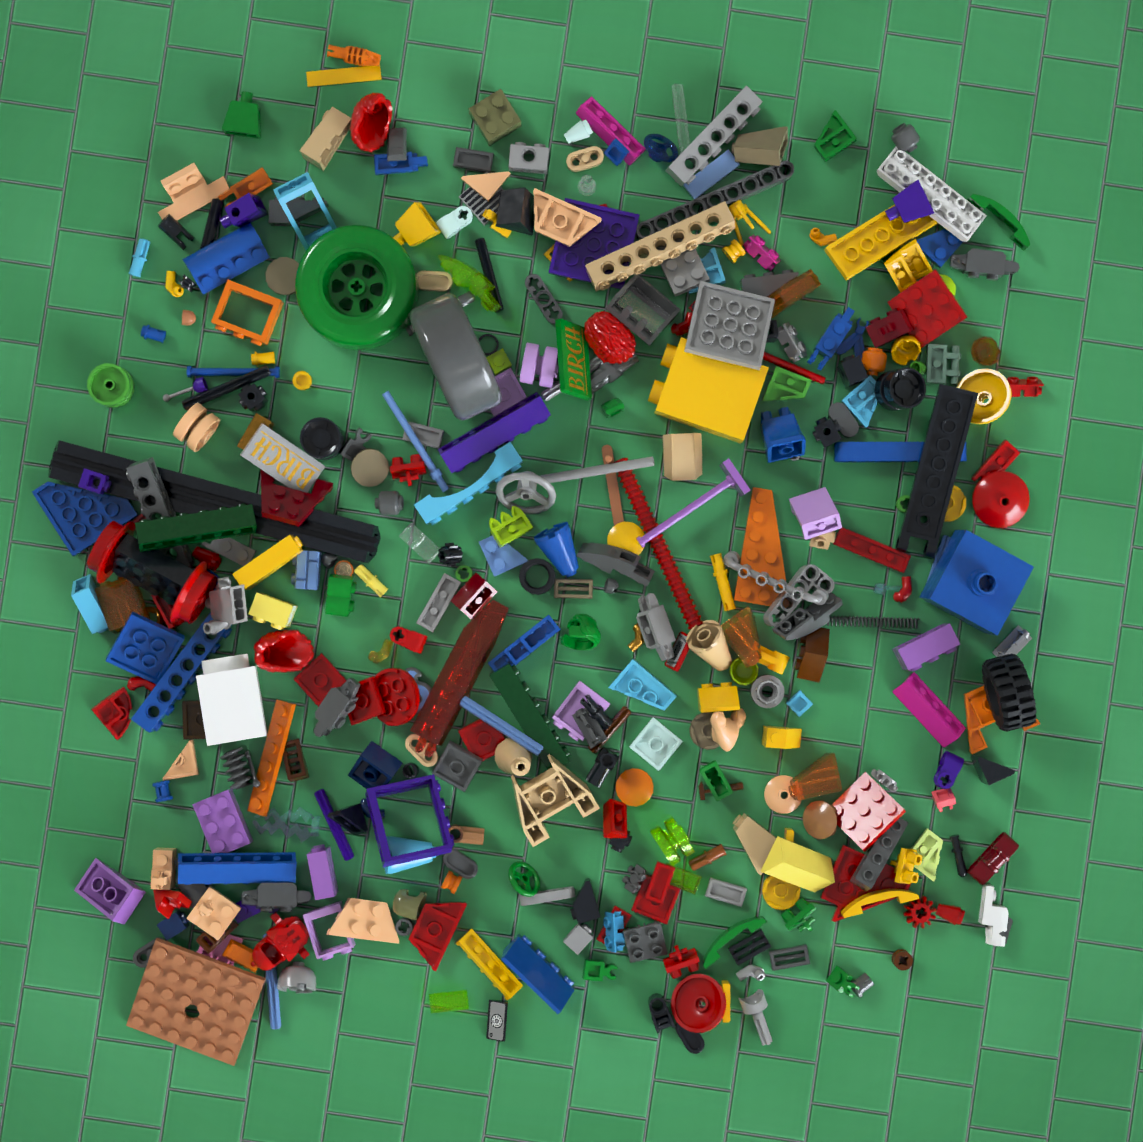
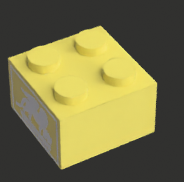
M256 592L249 615L253 616L252 620L260 623L268 621L271 623V627L284 630V628H290L298 606L267 594Z

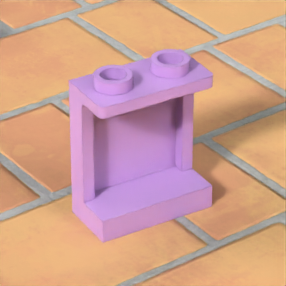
M826 487L789 499L791 511L801 526L805 540L842 528L839 512Z
M580 680L552 716L554 719L553 724L561 730L565 727L570 731L568 735L576 741L579 739L583 741L585 739L572 716L577 710L585 708L581 705L580 700L584 698L587 701L585 695H590L598 705L604 708V711L610 705L608 701Z

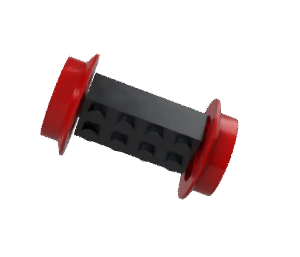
M116 521L110 522L96 540L87 561V568L97 573L96 581L101 584L114 572L117 576L131 581L135 586H140L150 594L162 598L170 605H174L170 614L171 623L182 619L192 624L203 611L205 601L209 597V592L214 590L217 582V576L207 571L208 563L203 561L193 570L158 550L140 552L138 539L133 537L135 523L130 521L122 525Z

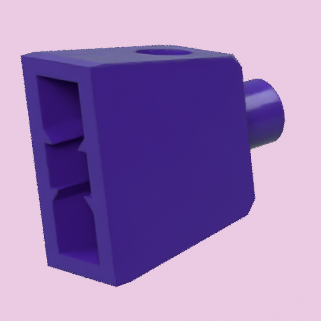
M916 180L893 197L892 201L895 206L885 211L889 221L900 216L903 223L934 213L919 180Z
M248 193L225 207L227 215L221 217L220 222L225 229L231 225L242 227L249 222L252 223L268 215V212L259 196Z

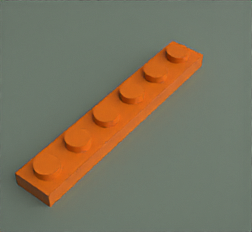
M276 699L256 775L257 780L260 781V786L253 787L247 810L261 816H267L296 704Z

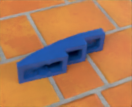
M547 615L488 662V665L493 671L508 662L511 666L517 665L561 629L550 615Z

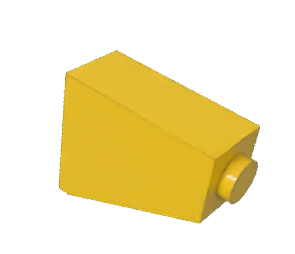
M763 725L762 745L781 749L800 748L802 729Z

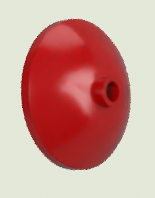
M1008 471L989 473L977 483L973 491L972 505L974 512L988 526L994 528L1012 526L1022 519L1028 509L1029 491L1025 482L1014 473ZM1006 498L1007 503L1003 505L1002 500Z
M693 974L685 977L677 984L671 998L672 1014L676 1022L689 1032L704 1033L712 1030L720 1023L726 1010V996L722 986L714 978L704 974ZM703 1001L706 1003L704 1008L701 1006Z

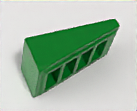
M614 398L601 405L606 418L623 412L625 407L619 398Z

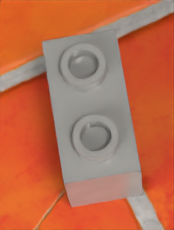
M515 142V145L511 144L509 171L547 174L549 148L545 147L544 144H534V146H526V143ZM529 153L534 155V159L530 162L524 160V156Z

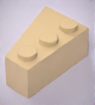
M333 106L330 110H327L320 124L314 129L309 139L300 149L303 158L324 171L350 130L352 118Z

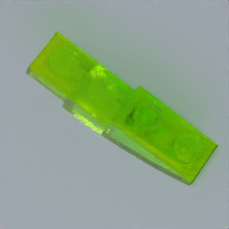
M445 255L438 256L441 261V267L446 272L449 271L453 276V282L461 287L467 288L470 286L469 290L473 295H478L482 300L480 303L485 310L496 312L501 308L500 304L490 293L495 286L481 272L456 258Z

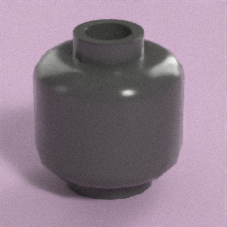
M903 123L892 131L891 139L898 150L910 153L918 147L917 143L920 140V136L911 124L906 125Z
M381 491L378 498H375V508L379 509L380 514L383 516L398 515L404 508L403 495H400L398 491Z

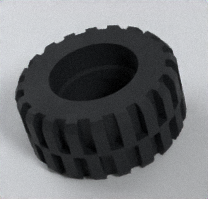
M1011 653L986 660L982 664L984 690L993 714L992 716L999 729L1007 732L1032 725L1037 717L1036 703L1030 679L1019 656Z

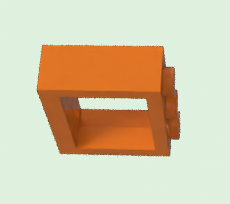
M227 280L211 323L216 325L215 329L222 332L229 330L237 338H250V342L255 345H268L284 302L252 288ZM231 291L272 306L262 335L220 320Z

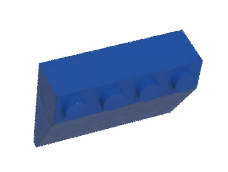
M518 934L503 950L501 960L559 1014L574 992V982L567 975L563 977L559 973L560 968L553 962L549 963L545 959L547 956L539 948L537 950L531 946L532 941L526 935L522 937Z

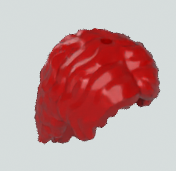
M371 93L357 102L350 123L353 143L360 150L373 152L384 146L392 117V104L390 100L386 99L381 93Z
M607 311L596 312L588 318L584 324L585 339L603 363L621 364L633 357L636 341L628 327Z
M298 630L269 632L254 644L255 664L257 667L272 673L301 671L314 656L311 640H308L305 634Z

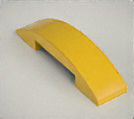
M904 889L873 891L853 900L841 911V915L843 918L863 914L862 905L897 897V901L901 904L917 900L919 895Z

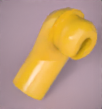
M166 271V290L174 297H181L184 289L175 282L176 272Z

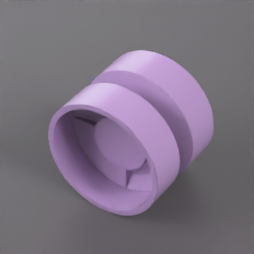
M527 342L520 382L533 384L535 376L539 375V386L552 388L554 378H557L559 369L557 348L547 346L543 356H540L539 344Z

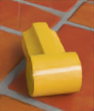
M756 643L749 656L754 661L767 666L768 669L783 675L790 657L780 652L771 651Z

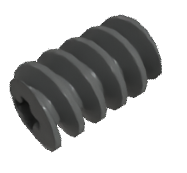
M242 747L228 751L220 757L221 760H227L223 764V767H229L225 774L232 775L227 779L228 782H234L230 789L237 790L253 784L248 783L252 776L245 775L250 769L243 768L247 761H241L245 754L238 753L243 749Z

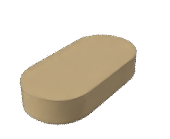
M420 271L417 273L420 290L445 292L453 285L452 277L447 272Z

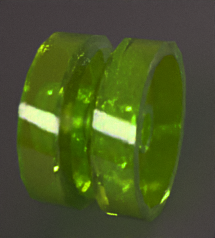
M673 816L664 821V826L669 833L666 830L663 831L658 825L651 829L650 833L670 864L674 866L681 861V857L677 852L678 848L686 857L693 854L695 850L681 825L679 826Z

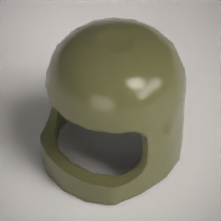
M408 889L399 890L393 900V911L401 917L417 921L425 904L427 893L421 891L417 897L408 896Z

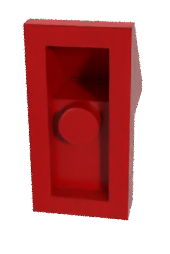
M153 890L156 909L167 919L170 918L175 908H189L192 903L181 892Z

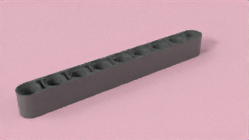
M782 161L780 166L772 165L641 222L637 226L636 237L638 240L647 237L640 234V229L642 228L649 229L650 234L648 236L663 230L657 225V222L660 220L666 221L667 227L680 222L674 216L676 213L684 214L685 219L698 214L692 210L694 205L701 206L703 211L713 207L714 205L710 203V199L713 197L718 198L720 203L725 201L727 206H730L738 200L742 201L784 183L792 177L794 165L790 161ZM780 168H788L790 174L783 175L780 172ZM762 176H771L772 182H764ZM751 182L754 184L755 189L747 190L745 184ZM734 190L737 192V197L731 198L727 192Z

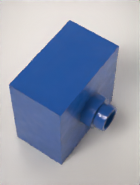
M954 530L947 547L937 562L919 598L985 634L998 636L1034 566L968 530Z

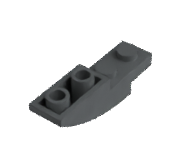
M583 543L576 555L602 571L610 574L612 569H615L646 587L655 572L639 563L641 556L612 545Z
M828 593V600L823 605L812 603L806 609L799 607L772 628V630L786 641L804 637L830 621L829 615L843 605L842 599L833 593Z

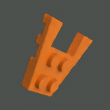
M984 685L964 694L970 754L988 748L980 729L996 722L986 698ZM1036 718V721L1032 725L1023 727L1022 729L1023 731H1026L1030 728L1039 725L1040 722Z

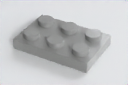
M676 238L674 241H675V242H682L683 239H682V238ZM659 246L657 250H664L666 247ZM696 249L686 250L678 257L666 259L660 264L675 297L699 287L700 281L710 282V278Z

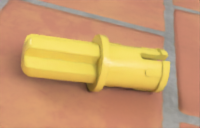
M360 564L354 570L366 583L365 586H369L380 598L388 590L376 578L377 575L374 576L363 564Z

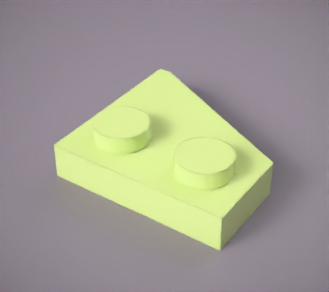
M926 828L911 848L916 849L917 853L923 856L921 864L914 865V867L934 882L943 840Z

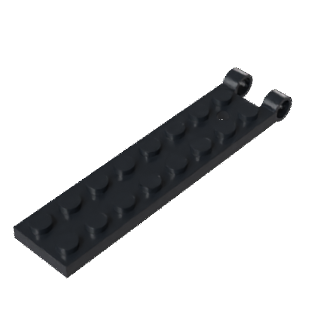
M939 384L901 531L897 538L896 550L906 552L910 536L927 540L923 557L934 559L978 393ZM921 516L927 517L925 523L920 521Z

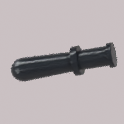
M951 835L949 837L953 846L952 853L955 856L957 872L960 877H965L967 869L962 854L963 847L960 846L959 835Z

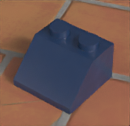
M371 741L354 764L348 776L366 789L389 784L403 763L385 751L381 746Z

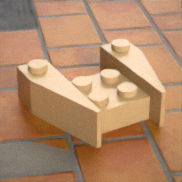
M550 754L547 756L552 768L526 783L519 785L515 776H511L520 824L532 847L550 838L542 821L575 803L583 818L600 809L587 784Z

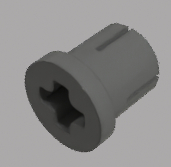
M863 973L854 981L851 980L852 983L860 987L859 990L854 987L852 988V991L858 998H861L863 993L874 985L866 973Z

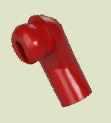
M135 676L128 680L127 688L135 691L138 687L143 686L152 691L157 684Z

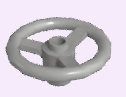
M531 471L504 476L497 483L495 490L498 500L506 508L511 510L512 506H517L524 514H539L547 511L554 505L556 499L555 489L548 480ZM518 480L517 490L504 495V487L508 483ZM537 484L547 490L548 499L536 491ZM518 498L523 500L534 499L541 505L524 507L511 501Z

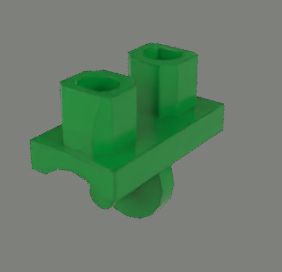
M802 897L795 903L801 911L794 916L790 909L781 914L789 931L801 922L802 924L797 927L800 932L806 927L809 931L813 930L810 924L815 919L812 916L807 920L805 919L817 909L812 903L809 904Z

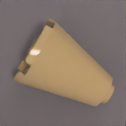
M705 620L699 627L695 625L686 638L689 649L716 670L724 671L728 669L732 663V658L722 627L714 620Z
M509 737L497 745L495 761L500 770L517 776H523L529 772L533 758L532 752Z

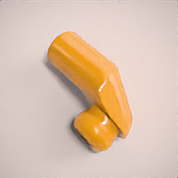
M813 228L810 231L811 240L819 246L830 245L837 240L836 234L825 236L820 232L819 228Z

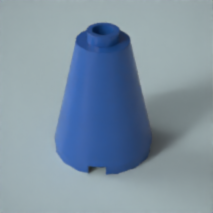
M568 522L553 525L554 528L549 530L547 528L534 536L535 543L562 576L570 577L577 573L576 570L579 566Z

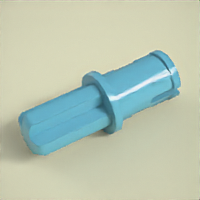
M139 239L135 255H132L133 261L128 274L141 277L144 262H147L146 256L150 241Z

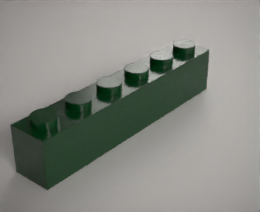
M239 504L231 508L220 507L212 511L201 510L193 514L182 513L175 517L163 516L156 520L144 519L135 523L140 552L257 533L252 504Z
M508 662L490 673V678L524 733L543 746L539 757L547 770L552 768L547 756L548 754L552 755L563 765L569 763L568 757L571 756L565 746L561 747L559 744L560 737L556 730L551 731L548 724L551 722L545 713L541 715L538 710L541 706L535 697L531 698L528 694L530 688L525 680L523 682L520 681L518 677L520 672L516 665L511 666Z

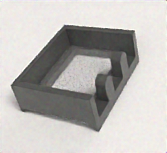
M635 274L605 308L649 346L681 310L639 274Z

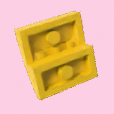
M916 239L900 248L884 263L900 293L916 283V280L933 271Z

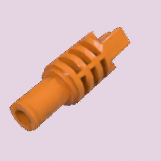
M331 44L328 46V49L334 52L327 51V57L343 59L345 63L359 66L380 65L381 55L367 49L354 46H346L344 48Z

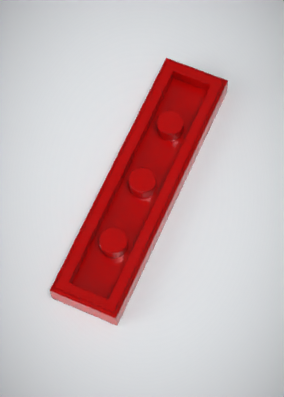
M843 527L838 530L833 543L835 546L901 573H905L911 558L909 554Z

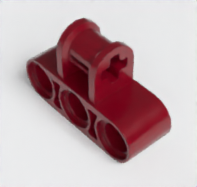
M1002 832L969 867L967 873L981 886L984 885L995 873L999 872L998 870L1006 861L1010 860L1009 858L1018 849L1019 844L1006 832Z

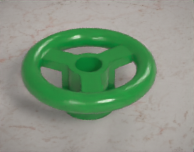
M518 861L510 866L508 877L514 890L526 897H532L539 892L540 879L531 865ZM522 867L528 871L521 874L515 871V869ZM531 876L533 877L535 883L533 890H531L529 884Z

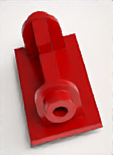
M1008 377L1007 379L1011 387V397H1020L1021 390H1024V397H1038V395L1042 394V387L1039 386H1044V384L1037 377H1027V379Z

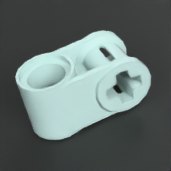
M460 206L440 218L436 225L444 237L449 239L470 224L473 215L468 207ZM461 212L468 213L466 220L463 218L459 219Z

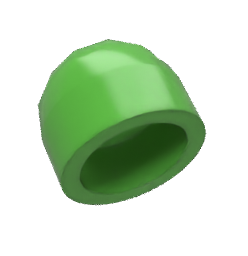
M914 361L910 364L909 368L917 370L921 375L925 374L926 365L923 362Z

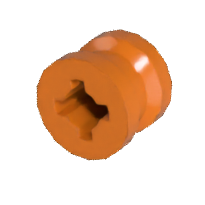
M449 870L441 888H447L452 894H455L463 877L460 875L455 876Z

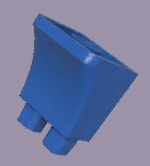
M788 407L780 408L778 410L779 417L775 418L772 417L771 411L761 413V434L767 463L805 455V437L799 428L795 415L791 414Z

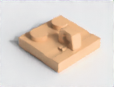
M209 886L186 919L219 940L242 907Z

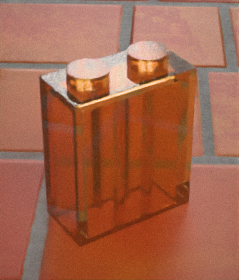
M119 576L117 577L118 580L113 582L105 581L100 584V587L95 588L109 631L115 634L121 632L131 612L150 619L140 588L131 581Z

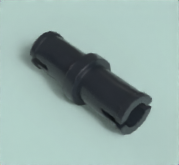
M585 695L587 701L582 698L580 700L581 705L587 709L592 719H596L603 729H607L606 723L611 726L613 723L612 719L606 715L604 708L598 705L590 695Z

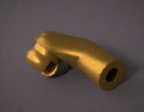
M638 623L633 626L635 639L627 645L633 652L645 643Z

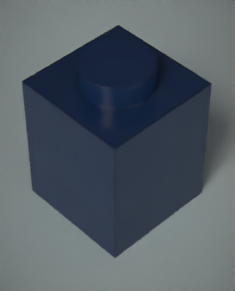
M180 909L173 913L169 919L165 918L157 924L166 941L190 926L189 920L186 919L188 916L184 912L181 913Z

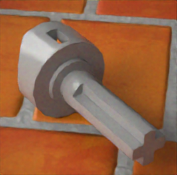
M758 989L749 997H739L743 1013L746 1015L752 1014L761 1044L764 1046L770 1045V1042L773 1041L763 1014V1010L767 1008L768 1004L763 990Z

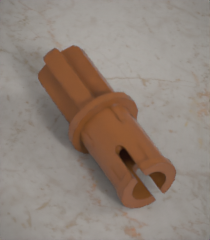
M719 844L708 851L704 850L703 854L689 860V865L695 871L708 863L711 865L712 861L727 854L722 844Z

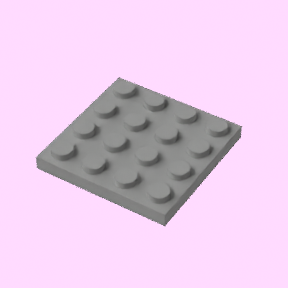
M700 281L684 352L760 370L775 299Z

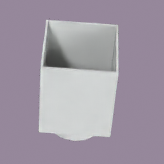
M248 654L201 661L203 675L196 676L207 746L266 736L267 728L257 666L250 667Z

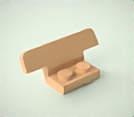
M195 163L161 180V183L170 195L173 204L160 210L158 214L162 220L170 214L178 221L211 203L212 199H218L220 194L229 189L225 177L223 176L207 185Z

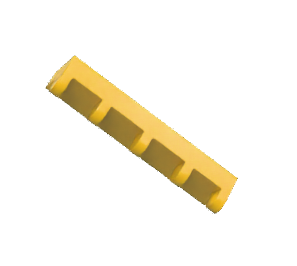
M470 929L455 943L465 951L469 959L471 958L480 968L481 973H484L492 981L493 986L501 991L506 1000L511 999L523 987L522 983L473 929Z

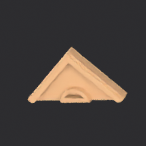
M507 171L462 176L461 180L489 202L511 173Z
M193 739L189 740L185 748L178 755L163 777V781L199 775Z

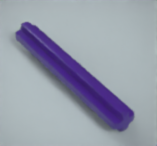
M320 789L314 795L344 860L348 861L354 857V853L342 827L328 817V813L334 810L324 789Z

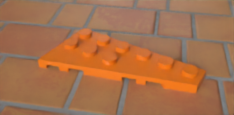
M753 487L740 564H748L757 572H767L771 578L776 580L784 579L786 581L772 490ZM739 575L737 576L734 594L735 601L771 606L780 594L776 593L771 585H758L756 579L752 577L741 578ZM785 598L782 602L784 608H787L789 606V600L787 598Z

